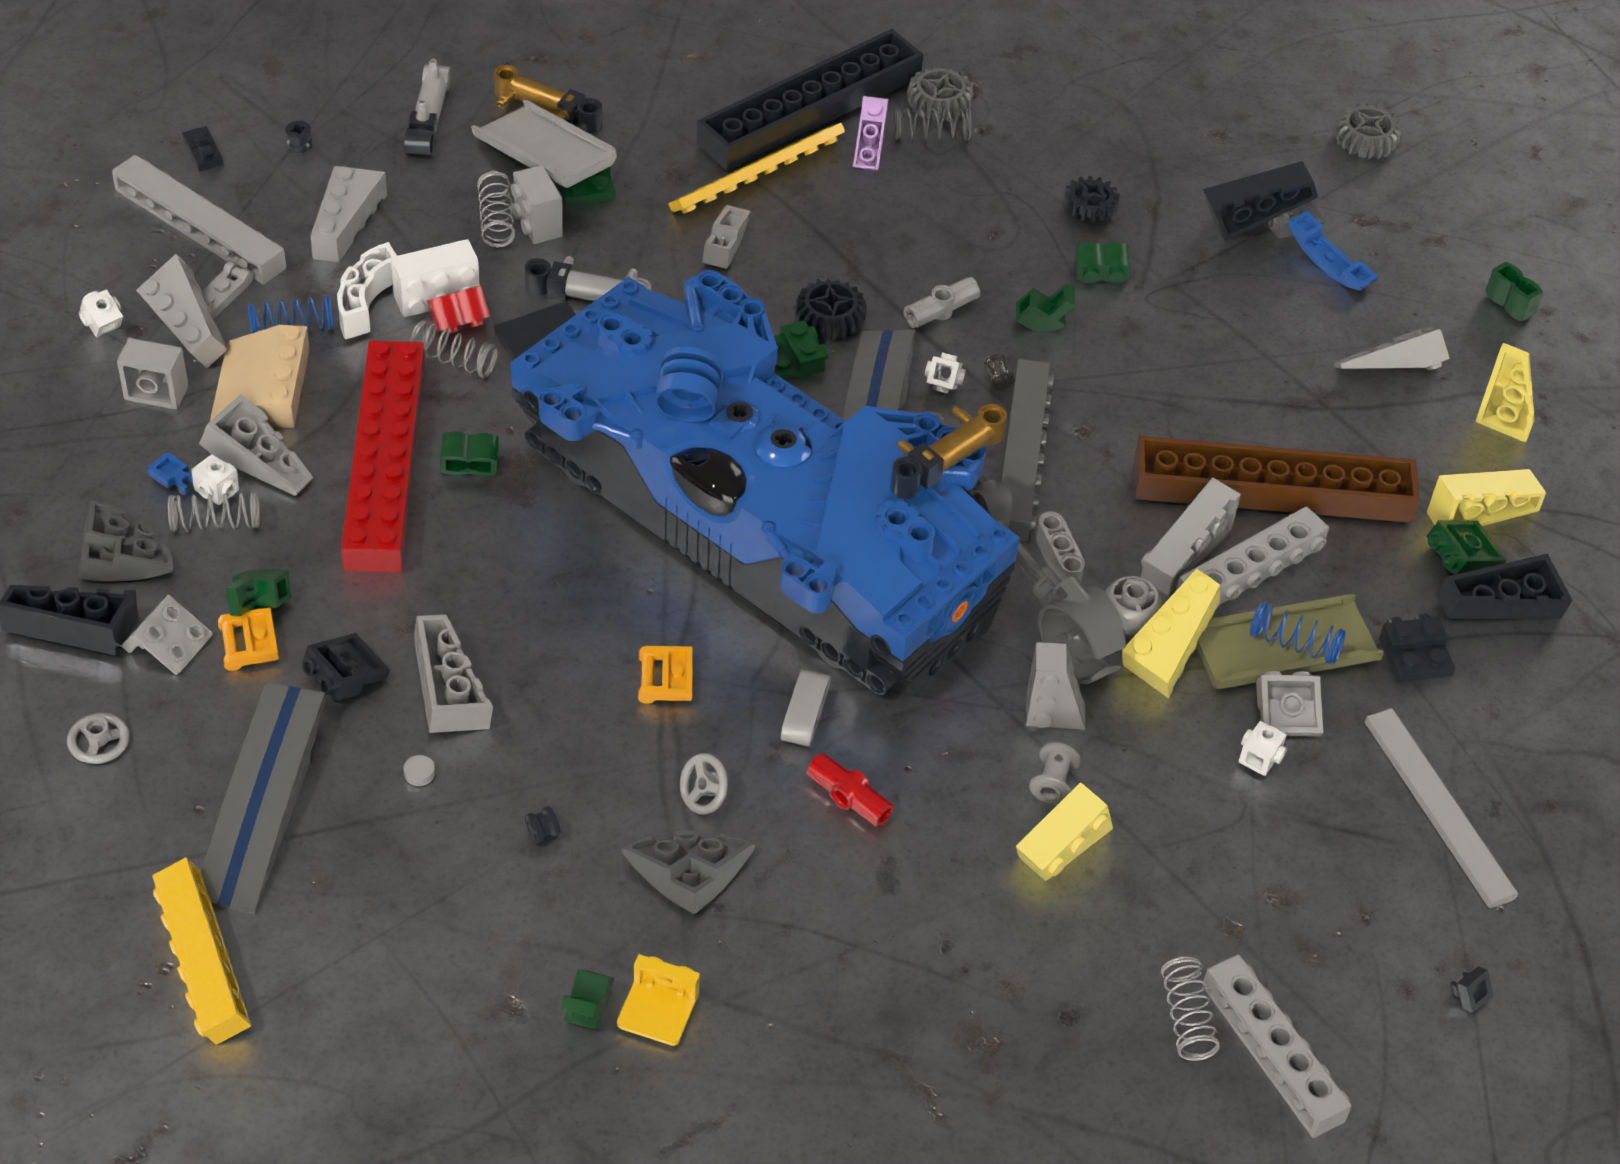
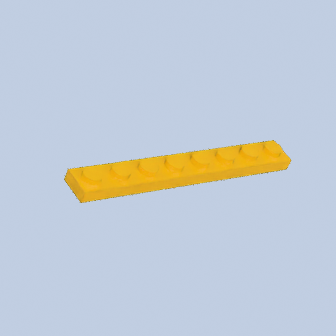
M842 123L835 124L669 202V207L672 212L682 210L683 214L697 208L695 204L697 202L703 201V204L713 201L718 198L716 193L720 191L727 194L738 189L737 183L741 181L744 184H748L757 180V174L762 171L765 175L779 169L777 164L784 162L785 165L798 160L797 155L802 152L804 155H808L819 150L817 145L821 143L827 146L838 141L837 136L845 132Z

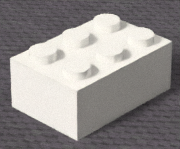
M468 239L391 257L394 298L403 317L430 311L427 303L429 299L480 286L478 258Z

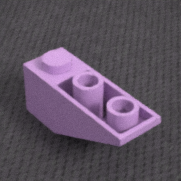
M863 96L853 168L878 171L888 112V99Z

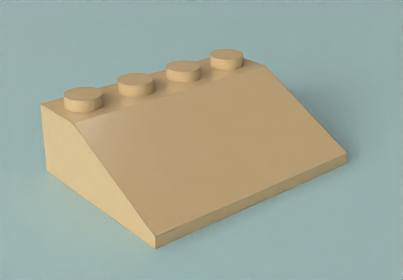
M277 325L227 341V351L223 359L210 421L241 394L268 417L267 422L271 427L294 428L310 350L307 326Z

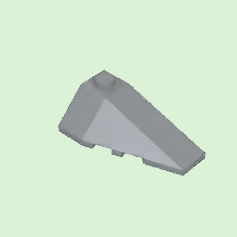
M240 394L207 424L199 445L225 463H229L251 476L297 496L314 477L295 452L289 451L284 445L282 435L279 431L275 432L267 422L268 417Z

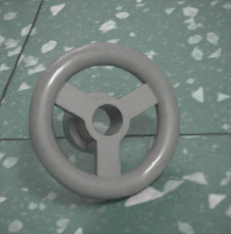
M95 713L83 717L72 726L68 733L67 745L71 754L78 760L89 764H101L117 758L124 752L129 743L130 733L125 722L119 717L108 713ZM108 723L116 726L117 728L109 730ZM80 731L89 740L90 746L87 753L81 751L77 746V736ZM120 738L119 743L114 749L98 755L101 746H104L110 740Z
M700 753L689 759L682 770L680 777L681 796L686 806L697 814L706 815L716 811L723 803L727 794V772L722 762L716 756L709 753ZM705 762L711 764L716 772H707ZM696 767L697 779L695 788L690 793L689 779L692 770ZM701 795L715 797L708 805L696 803Z

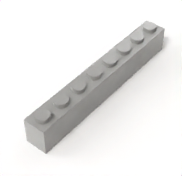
M134 155L112 170L115 190L227 262L232 261L237 263L241 269L247 268L254 272V279L261 284H266L286 269L285 251L280 244L272 242L261 232L253 230L242 220L231 216L223 208L212 204L204 196L198 195L185 184H181L171 178L166 172L155 168L150 162Z

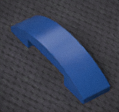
M1307 210L1288 222L1292 234L1304 252L1321 270L1337 282L1360 291L1378 279V276L1361 260L1354 264L1322 234L1324 226Z

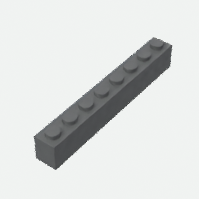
M1018 359L1001 482L1008 487L1012 496V511L1008 529L1020 537L1019 541L1028 542L1029 530L1035 531L1037 514H1032V510H1038L1040 494L1035 493V489L1040 490L1042 473H1037V469L1043 468L1045 453H1041L1040 449H1045L1047 433H1043L1042 429L1047 430L1049 413H1044V411L1050 410L1052 394L1047 393V390L1052 391L1054 375L1049 374L1050 363Z

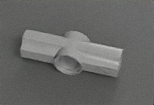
M972 277L960 280L950 286L937 285L932 289L930 296L904 308L907 324L912 328H918L934 319H949L954 309L979 298L980 289Z

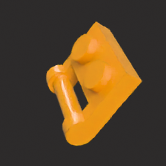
M270 607L249 610L242 616H230L229 613L218 618V628L223 634L226 654L223 658L225 669L236 671L244 665L279 660ZM243 626L246 651L237 652L234 629Z
M641 647L639 650V660L642 662L641 688L638 690V700L645 704L653 703L655 700L692 701V647ZM656 660H663L662 686H653V670Z

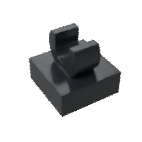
M1479 966L1470 973L1463 972L1461 974L1462 979L1458 983L1455 981L1450 983L1453 994L1461 999L1462 1008L1472 1013L1494 996L1488 970Z

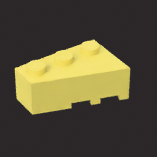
M1080 782L1016 845L1019 858L1045 881L1052 876L1058 875L1067 864L1113 829L1108 805Z

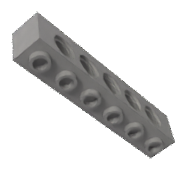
M1306 506L1180 576L1177 589L1198 569L1220 584L1218 608L1220 604L1236 599L1243 591L1250 587H1257L1266 578L1278 575L1287 566L1299 563L1310 553L1319 552L1327 542L1326 537L1329 526Z
M1238 954L1208 968L1203 981L1206 983L1204 990L1311 1137L1315 1138L1345 1123L1352 1107L1347 1094L1342 1089H1339L1331 1079L1327 1067L1322 1063L1320 1064L1316 1059L1309 1043L1299 1036L1293 1028L1289 1016L1286 1013H1282L1274 1002L1271 992L1258 981L1251 965L1245 963ZM1292 1067L1299 1068L1301 1071H1297ZM1311 1093H1316V1094H1318L1320 1097L1314 1096V1095L1311 1094Z

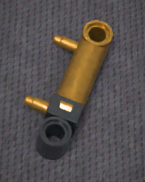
M500 65L495 68L494 86L495 95L500 98L497 101L499 107H504L512 99L521 102L528 100L574 126L578 123V128L589 134L601 130L602 103L599 100L586 98L585 94L572 89L566 93L519 74L518 69L512 65Z
M986 404L979 409L977 416L973 418L965 410L955 406L952 409V414L963 425L930 446L922 443L914 448L910 443L900 440L897 446L907 457L898 458L893 463L890 484L892 493L903 499L913 498L919 493L920 485L928 489L942 480V473L985 445L1000 443L1004 438L1007 413L1005 409L996 404Z

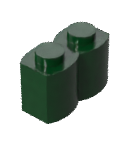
M1094 242L1077 244L1075 253L1077 280L1088 283L1102 280L1110 283L1128 281L1131 270L1128 245L1116 242L1104 245Z
M1504 262L1492 269L1485 290L1487 296L1492 301L1504 306V309L1510 316L1522 322L1535 315L1543 293L1537 283L1524 277L1523 273L1516 266L1508 262Z
M459 431L443 433L440 472L449 475H464L468 473L475 476L497 475L499 436L489 433L469 435Z

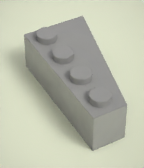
M334 166L310 235L313 259L340 262L354 242V236L358 231L361 232L363 230L365 221L376 212L377 204L380 200L383 201L386 198L385 172Z
M175 254L136 291L187 350L208 368L227 351V348L216 323L213 322L210 315L211 311L203 299L202 290L196 283L192 268Z
M1212 477L1169 531L1161 538L1155 548L1144 555L1141 561V566H1143L1141 578L1148 580L1158 590L1169 596L1177 587L1179 577L1195 569L1232 531L1241 494Z
M447 615L416 616L414 643L429 733L490 729L493 706L490 700L486 699L483 693V686L479 678L476 679L471 669V662L468 656L464 655L460 647L461 643Z

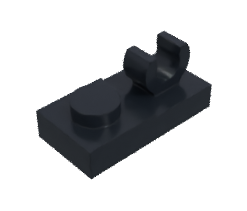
M207 126L182 132L183 141L199 172L224 165L223 158Z

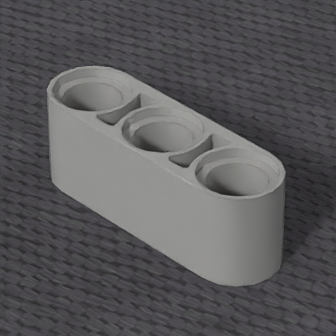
M1053 511L1042 513L1039 517L1036 542L1046 562L1052 561L1056 563L1067 577H1076L1081 584L1085 560L1064 518L1059 513Z
M806 669L800 670L783 722L780 740L811 747L828 694L831 675Z

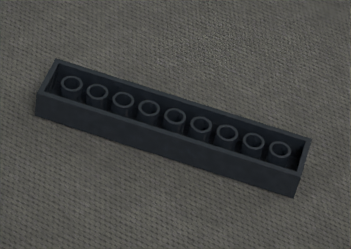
M892 28L697 120V144L726 171L731 170L861 107L863 96L879 98L908 84L916 72H922L923 53Z

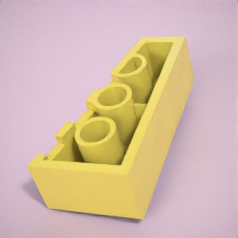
M1530 469L1441 475L1438 477L1427 514L1434 525L1438 520L1479 521L1481 526L1538 512L1546 492Z
M1196 569L1129 641L1126 647L1122 649L1123 666L1169 699L1177 679L1180 678L1185 669L1191 653L1193 654L1199 637L1205 631L1220 602V584Z

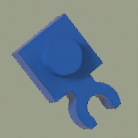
M165 453L147 467L148 475L169 489L175 484L180 494L185 496L189 494L186 484H193L192 472H189L187 464L171 453Z

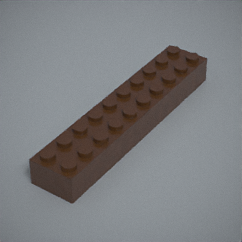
M1139 436L1134 457L1135 499L1191 504L1213 477L1240 493L1241 496L1237 508L1295 513L1307 506L1316 515L1413 523L1420 502L1416 459Z

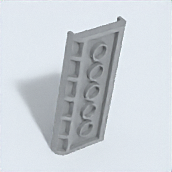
M528 100L523 101L524 107L481 128L475 125L471 126L475 137L530 168L543 165L551 180L566 188L612 166L617 157L615 147Z

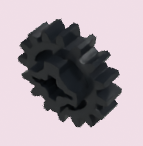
M1080 176L1078 182L1071 180L1070 186H1066L1063 202L1067 204L1066 210H1073V216L1081 215V220L1089 217L1092 222H1095V218L1099 217L1100 220L1104 221L1105 216L1112 217L1113 212H1117L1120 194L1117 193V187H1110V181L1102 182V177L1093 180L1092 176H1088V180H1085Z

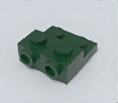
M610 167L568 188L559 184L565 206L616 199V190L611 178Z
M805 320L780 326V334L774 336L778 347L777 364L775 365L774 373L785 381H790L824 372L828 351L825 344H818L815 327H808Z
M1438 520L1426 536L1428 538V545L1442 557L1443 566L1454 575L1507 562L1479 521Z

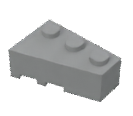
M1036 642L1026 694V726L1085 730V701L1083 696H1081L1079 682L1075 677L1074 666L1066 644Z

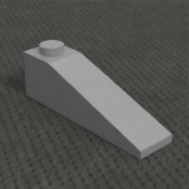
M1423 327L1395 337L1393 342L1373 346V352L1369 353L1368 350L1336 361L1334 366L1341 369L1426 367L1427 370H1433L1443 366L1442 361L1450 358L1441 329Z

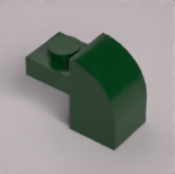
M1065 283L1050 297L1032 288L1016 302V321L1033 331L1053 332L1066 326L1065 314L1070 313L1075 306V287Z
M257 569L242 572L233 576V584L226 587V600L229 605L230 616H242L256 606L277 608L292 598L288 570Z
M578 969L571 995H564L561 1009L566 1010L564 1021L596 1029L606 1009L614 977L586 969Z

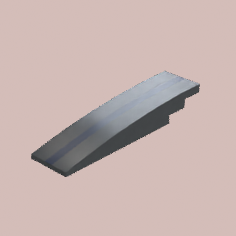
M915 329L862 331L842 419L847 421L864 406L905 411Z
M269 682L265 683L237 759L201 870L213 907L256 914L310 765V752L318 733L317 723L326 701L325 692Z

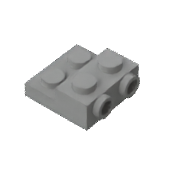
M1268 671L1256 681L1257 706L1261 713L1262 722L1277 728L1279 731L1287 734V736H1321L1323 734L1320 676H1311L1310 672L1304 671L1295 672L1293 675H1281L1279 671Z

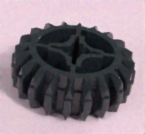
M827 278L825 282L817 279L815 284L808 283L806 288L801 289L796 298L795 314L798 322L805 320L808 327L814 326L817 335H820L822 340L826 337H831L834 341L836 337L845 339L846 335L853 336L855 331L860 330L866 319L867 305L863 293L858 292L857 286L850 287L849 281L840 283L839 278L836 281H830Z

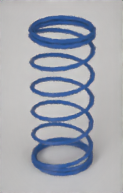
M325 295L323 297L322 326L315 302L310 297L308 299L307 330L309 331L311 302L320 330L324 329L325 308L328 329H333L330 296ZM294 299L293 325L295 326V314L297 303L303 326H306L300 303L298 299ZM280 300L278 306V325H281V304L287 324L290 325L285 304ZM268 302L264 303L263 330L266 329V307L268 308L273 327L275 326ZM252 303L251 305L248 304L251 333L257 332L256 323L258 330L261 331L255 307Z
M1263 601L1259 604L1250 627L1251 637H1257L1265 627V639L1268 643L1273 641L1280 632L1279 642L1281 647L1288 646L1295 637L1294 647L1297 653L1303 651L1310 642L1309 653L1311 658L1317 657L1325 647L1324 658L1326 663L1333 665L1337 661L1345 640L1346 631L1340 628L1335 634L1328 657V645L1333 625L1330 627L1323 645L1313 655L1312 646L1318 620L1315 621L1308 640L1298 650L1297 640L1303 615L1300 616L1293 635L1283 645V629L1289 611H1285L1278 630L1269 640L1267 638V630L1274 606L1271 605L1268 612L1267 602Z

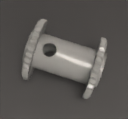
M1052 742L1043 745L1039 751L1040 760H1042L1045 766L1042 775H1036V777L1031 779L1029 789L1039 800L1051 804H1059L1071 792L1070 787L1065 782L1068 771L1071 772L1080 766L1081 758L1078 752L1069 745Z

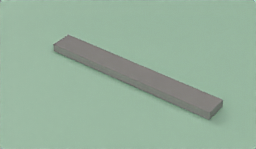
M1391 708L1367 716L1365 720L1366 726L1488 908L1490 909L1516 900L1517 891L1395 711Z

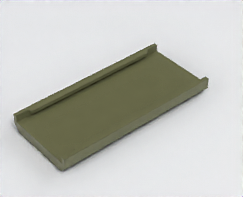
M1354 593L1274 607L1269 619L1267 638L1270 640L1278 630L1285 611H1289L1282 635V644L1285 645L1293 635L1300 616L1303 615L1297 640L1298 650L1304 646L1313 630L1315 621L1318 620L1313 639V655L1319 651L1328 635L1330 627L1333 625L1327 657L1335 634L1340 628L1346 631L1344 644L1337 661L1333 665L1325 661V647L1317 657L1311 658L1309 653L1310 642L1303 651L1297 653L1294 647L1295 637L1284 648L1281 647L1279 642L1280 632L1269 643L1265 639V627L1257 637H1251L1250 627L1256 611L1211 618L1205 631L1199 637L1196 646L1215 689L1256 683L1258 678L1268 671H1279L1281 675H1293L1295 672L1304 671L1311 673L1378 661L1382 659L1384 652L1382 649L1378 650L1355 603L1356 596Z

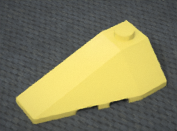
M1503 343L1475 422L1526 443L1535 421L1530 354Z

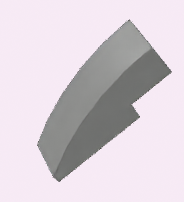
M725 206L714 222L712 234L704 245L702 263L722 268L729 267L746 230L751 215L750 210Z

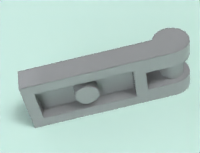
M228 261L223 271L202 290L203 299L211 311L210 315L213 320L252 283L254 279V272L247 268L241 269L237 263Z

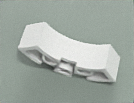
M389 242L378 245L360 256V261L353 267L349 266L340 280L341 285L337 292L340 327L345 340L371 332L368 308L380 292L393 285L391 257L397 255Z

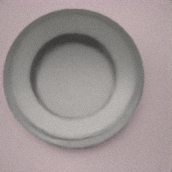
M415 755L405 762L404 777L411 785L424 786L434 779L435 766L429 757Z

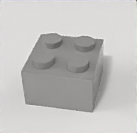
M540 165L513 172L514 184H511V192L514 197V203L511 204L514 217L516 219L519 218L524 235H528L533 244L562 237V197L544 166Z
M128 338L117 359L124 400L177 410L189 387L182 348Z

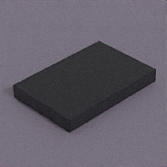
M564 301L494 325V332L511 358L515 360L574 317L576 313L568 301Z

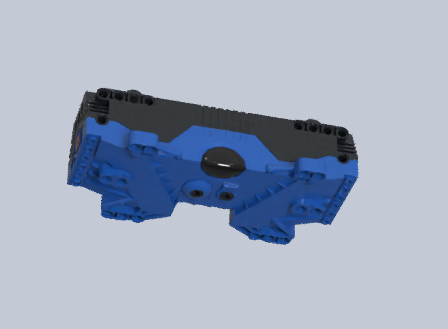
M706 270L699 275L687 279L684 283V303L651 291L631 277H627L511 362L512 397L515 398L516 403L519 404V407L523 409V412L533 424L524 434L531 448L562 469L572 482L579 486H586L594 493L601 495L664 541H669L672 547L679 548V552L685 556L689 555L690 559L696 564L700 563L703 569L706 571L710 570L711 574L717 579L721 578L724 584L727 586L731 585L734 591L799 636L807 645L816 650L830 666L844 670L873 692L883 695L898 683L916 696L990 628L1002 600L1001 596L1007 589L1005 586L1010 582V575L1015 569L1020 537L998 523L960 487L971 490L982 476L986 454L985 448H980L942 473V480L928 489L920 485V491L915 497L903 499L895 496L890 488L892 466L898 458L907 457L898 448V442L904 440L914 448L922 443L930 446L956 428L941 423L939 417L931 412L913 413L864 406L850 419L845 421L774 373L775 365L777 364L778 347L765 312L764 303L757 298H750L740 286L714 270ZM689 346L709 351L718 357L722 363V376L720 378V387L718 388L716 411L711 418L705 421L693 423L677 421L662 414L655 406L657 383L660 380L659 372L662 357L666 351L675 347Z

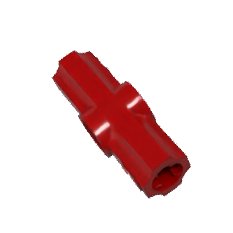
M819 753L814 757L807 768V775L827 789L832 800L840 808L845 810L852 808L873 825L882 826L893 812L894 805L870 787L869 781L861 772L854 769L846 770L825 753Z

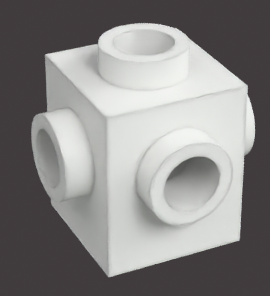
M107 289L99 293L98 291H93L82 300L79 311L80 319L86 327L89 326L96 338L119 328L123 319L118 300L115 296L111 297Z
M942 353L941 358L933 356L932 361H928L925 369V376L928 377L926 383L934 384L933 390L948 393L949 388L957 389V385H962L966 370L962 369L963 363L956 362L958 356ZM949 368L951 370L949 378L943 377V369Z
M212 454L191 469L194 490L205 499H208L210 493L212 501L218 505L223 503L225 493L230 498L239 490L237 469Z
M1259 721L1255 729H1248L1242 739L1241 745L1243 748L1239 763L1266 776L1273 764H1280L1284 758L1287 748L1283 745L1287 734Z

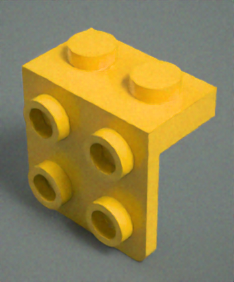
M638 954L634 963V983L617 1019L618 1028L671 1046L677 1045L699 996L700 973L686 966H675L663 962L660 958L654 956L647 957Z

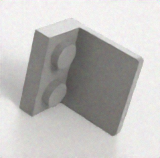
M168 594L121 646L129 653L137 646L141 649L145 648L171 672L177 675L213 633Z

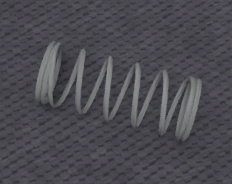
M497 171L481 175L477 182L479 210L481 213V237L491 247H504L515 238L514 219L512 217L513 209L511 207L512 199L510 197L512 192L509 177ZM493 175L502 176L508 182V186L502 183H492L483 189L480 187L486 178ZM492 185L506 187L503 192L491 194L484 192L486 188ZM503 195L506 196V198L501 201H491L486 199L488 197L497 198ZM509 199V204L504 203V201ZM484 200H486L487 202H491V204L487 206H484L482 203L484 202ZM494 204H504L508 206L506 209L500 211L488 209L489 206ZM510 208V214L504 212ZM487 210L494 213L485 216L483 212ZM497 213H503L508 215V217L503 220H492L488 218L491 215ZM511 218V224L505 221ZM486 219L489 221H493L488 224L484 223ZM497 224L507 226L503 230H495L489 227ZM489 229L501 232L511 229L512 234L508 238L498 240L489 237L485 231ZM485 237H487L488 239L493 240V241H505V240H508V241H506V242H504V243L496 244V243H491V242L487 241V239H486Z
M425 320L417 323L412 332L410 342H415L419 329L425 324L422 342H424V351L428 359L438 356L442 364L451 361L453 367L457 369L464 365L467 373L477 370L482 378L490 375L497 360L498 352L496 345H488L485 342L481 346L477 367L471 371L467 369L466 362L474 350V338H471L467 343L464 362L456 366L453 358L461 345L462 334L458 333L455 336L450 358L447 361H442L440 353L444 349L449 337L448 328L442 331L438 341L437 354L431 357L427 354V349L434 338L436 325L432 324L430 326L428 321ZM434 326L432 337L429 343L427 344L430 330ZM447 331L445 341L440 349L442 337ZM460 335L458 346L453 353L456 340ZM473 340L470 353H469L468 357L466 358L469 345H470L471 341ZM493 348L490 365L483 374L485 358L490 349Z
M252 492L250 498L251 526L246 514L243 493H240L236 526L232 522L226 493L224 494L220 527H218L210 493L208 495L207 516L204 528L200 522L196 496L194 494L192 495L191 518L188 528H186L183 519L180 496L170 495L168 498V520L172 532H176L178 529V512L183 528L186 531L191 529L194 508L198 525L202 531L208 526L210 508L213 522L218 530H221L223 527L226 508L229 522L234 530L238 528L240 522L241 508H243L244 518L250 529L258 528L260 524L257 492Z
M1185 956L1166 962L1161 968V975L1164 978L1163 985L1169 991L1167 1001L1172 1006L1170 1016L1176 1022L1173 1031L1179 1037L1176 1044L1178 1054L1186 1060L1196 1061L1213 1056L1219 1050L1220 1045L1218 1039L1213 1037L1217 1031L1216 1028L1210 1025H1201L1207 1023L1213 1017L1210 1011L1198 1010L1205 1007L1210 1001L1207 996L1195 995L1206 987L1205 982L1192 980L1202 974V964L1200 960L1194 957ZM1193 962L1197 964L1181 966L1171 971L1168 975L1165 974V970L1168 967L1177 963ZM1184 968H1198L1195 972L1186 976H1170ZM1167 981L1182 982L1171 990L1167 986ZM1198 982L1203 984V987L1195 992L1177 993L1173 991L1187 983ZM1171 993L1179 996H1188L1179 1000L1175 1005L1170 1001ZM1199 997L1207 1000L1206 1003L1198 1007H1177L1181 1002L1191 998ZM1174 1008L1191 1011L1184 1014L1178 1020L1173 1015ZM1196 1013H1208L1210 1015L1208 1019L1197 1023H1184L1180 1021ZM1178 1023L1186 1026H1196L1188 1029L1181 1035L1176 1030ZM1196 1029H1213V1033L1210 1035L1183 1037ZM1196 1041H1212L1216 1044L1212 1050L1206 1053H1189L1182 1049L1184 1046Z

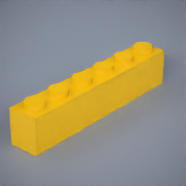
M185 857L152 875L156 886L153 889V894L163 908L164 913L161 914V920L172 937L169 940V945L174 955L179 959L180 965L177 966V971L188 988L185 996L190 1007L196 1013L197 1018L194 1019L196 1030L202 1037H208L217 1045L251 1027V1023L202 873Z

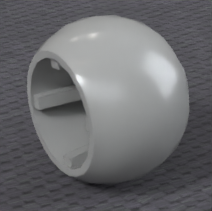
M1127 576L1119 578L1112 582L1104 591L1117 611L1124 637L1127 639H1132L1163 606L1159 590L1151 582L1141 577Z

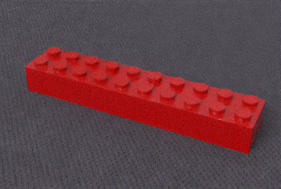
M372 340L368 342L341 547L344 571L402 573L425 374L424 342Z

